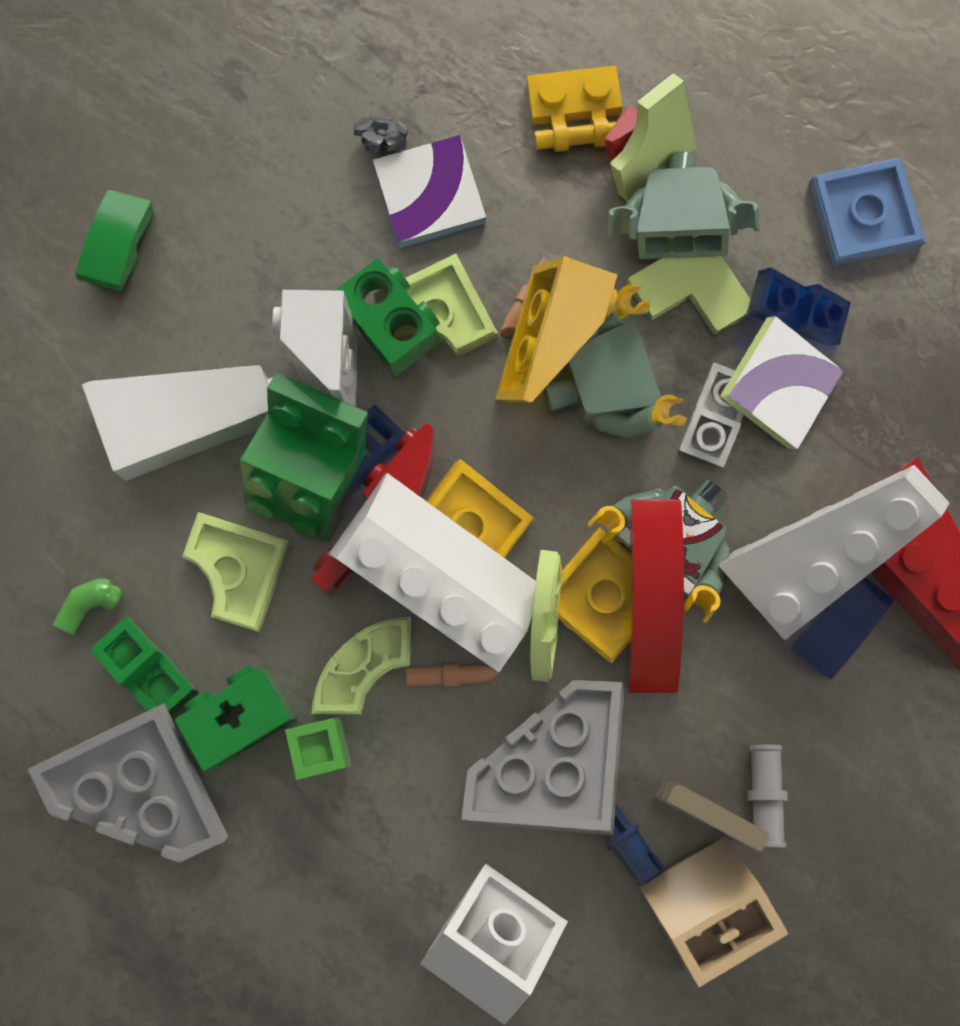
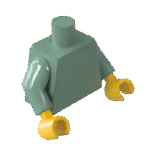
M626 285L618 292L617 303L612 313L605 317L604 323L564 366L567 377L552 381L544 388L545 397L551 411L576 404L583 425L593 424L598 431L624 438H632L660 429L662 423L672 427L685 425L687 417L681 415L669 417L670 408L675 404L683 403L684 400L673 395L661 397L635 319L627 322V315H643L650 310V301H642L635 308L631 306V297L634 293L641 290V286Z

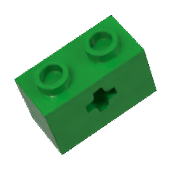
M250 665L239 670L226 679L229 687L214 696L211 695L210 691H206L194 697L183 705L186 713L174 719L203 772L216 770L298 720L268 669L261 667L255 671L253 666ZM230 705L243 707L245 710L238 717L241 723L240 726L237 724H227L224 720L231 714Z

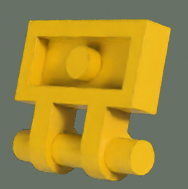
M616 65L527 76L526 86L532 126L550 124L551 128L550 130L534 131L536 150L554 148V152L568 151L569 146L594 143L595 148L606 146L604 139L616 123L608 122L606 117L621 115L623 107ZM590 119L591 125L567 127L565 122Z

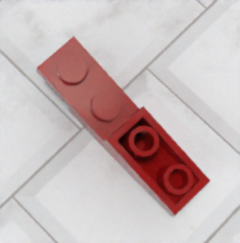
M425 422L418 431L411 428L397 443L395 450L398 453L388 465L385 466L383 463H380L368 474L363 482V485L367 487L362 492L365 501L386 473L423 498L433 463L435 434L432 426ZM333 547L328 548L315 562L313 569L316 573L311 578L330 597L354 572L329 554Z

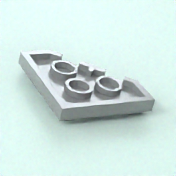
M586 680L571 681L559 692L560 696L539 714L535 712L506 737L507 741L486 759L482 757L467 770L461 820L465 824L613 835L624 701L623 683Z
M164 703L27 769L50 815L66 821L72 818L96 827L95 832L130 845L138 843L162 852V857L180 863L223 843L229 837Z

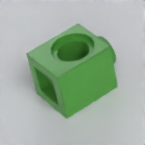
M334 717L285 730L296 780L352 767L341 718Z

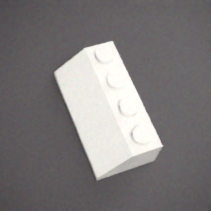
M388 473L383 476L329 553L332 557L497 672L501 671L528 631L533 613L536 581Z

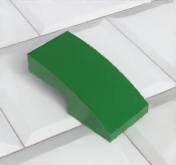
M107 190L85 239L75 273L77 280L121 292L138 260L136 245L154 214L151 200Z
M127 616L90 649L116 682L126 687L146 711L164 703L172 717L199 692L164 652Z

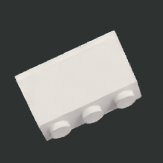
M282 290V306L274 307L272 325L274 337H280L282 352L288 353L289 365H294L301 380L307 386L356 407L359 336L344 291Z

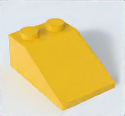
M566 256L533 266L495 400L503 403H532L604 323L605 317L612 313L617 300V290L614 289L617 274Z

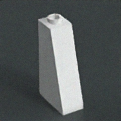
M255 365L96 380L84 383L82 387L112 470L125 481H128L258 430L268 414L267 386L272 378L268 379L262 367Z

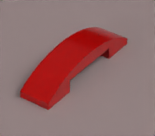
M630 499L632 580L631 643L628 646V692L678 693L684 612L682 504L680 499Z

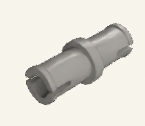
M750 745L752 790L747 791L748 801H753V824L767 831V835H769L764 847H786L783 801H788V791H784L782 787V745Z

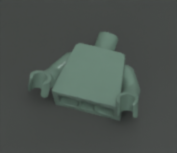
M680 151L669 157L668 169H654L649 172L646 186L638 188L625 206L614 207L609 210L608 237H613L616 233L629 234V239H636L637 234L639 259L728 256L729 224L732 236L737 235L738 230L745 228L760 231L758 204L753 201H741L728 184L719 182L716 169L712 167H696L695 155L688 151Z

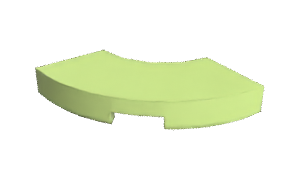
M540 550L533 602L530 648L531 677L535 681L549 682V679H552L558 642V610L563 576L561 558L556 551Z
M400 617L375 623L362 629L342 645L334 656L330 658L319 677L313 697L312 714L362 715L366 695L375 682L392 670L411 666L412 618Z

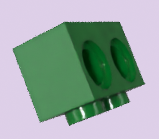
M377 257L334 291H344L356 329L396 377L440 343L436 329L440 322L424 301L417 305L409 296L407 291L411 287L399 269L393 266L388 270ZM373 290H384L388 293L387 298L380 304L371 305L365 302L366 296ZM402 325H412L418 329L416 335L408 341H399L393 337L395 330Z

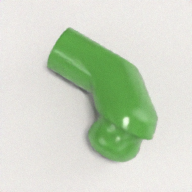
M97 578L76 586L71 590L52 625L75 635L88 610L97 606L107 611L116 608L122 596L120 588L111 585L110 580L104 578Z

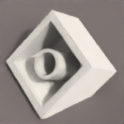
M485 863L440 930L420 964L505 1025L531 995L568 921Z

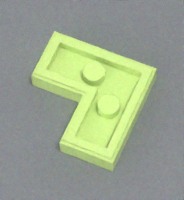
M722 256L661 258L629 277L626 282L627 285L642 287L640 291L633 295L638 303L650 301V310L646 313L650 321L690 298L714 336L753 314L756 309Z

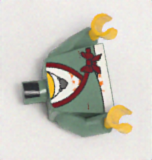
M705 480L692 497L677 486H674L668 492L653 488L627 496L613 506L602 507L589 520V527L594 523H600L606 527L608 534L601 540L603 543L607 544L615 537V540L632 554L630 549V499H680L683 520L684 599L687 598L684 602V611L687 612L692 604L699 605L705 612L702 622L707 623L720 606L719 594L726 581V574L718 565L729 556V547L723 540L728 529L714 517V514L728 499L727 494L718 485Z

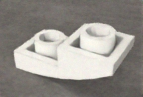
M713 363L679 450L724 468L741 427L743 414L720 397L735 370Z

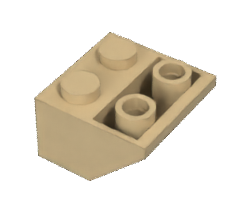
M725 836L649 879L639 887L689 977L698 987L703 986L789 934L761 885Z

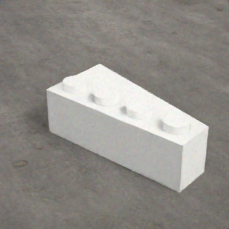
M913 465L854 493L838 503L820 509L794 524L785 526L752 544H747L733 551L718 566L778 634L786 640L941 518L950 503L920 470Z

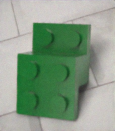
M276 372L267 386L268 414L240 459L244 504L253 513L262 518L272 519L275 517L290 524L297 533L311 539L319 537L330 542L338 527L339 505L364 461L368 412Z

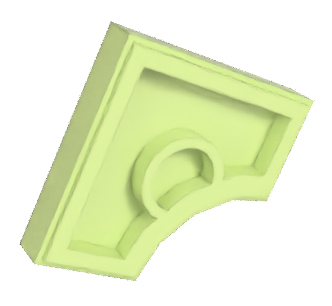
M675 74L670 75L637 101V120L633 133L623 150L610 163L618 195L627 202L638 188L646 186L649 172L654 169H668V160L672 154L680 151L691 153L697 148L684 80Z
M457 254L406 277L411 287L407 293L417 305L424 301L431 308L440 322L436 327L439 341L445 343L456 358L498 338V332ZM384 290L373 293L377 304L382 303L388 296V293ZM402 325L395 330L393 336L397 338L412 333L416 334L418 329L412 325Z
M198 512L182 557L197 565L210 582L214 597L212 618L260 633L290 542Z

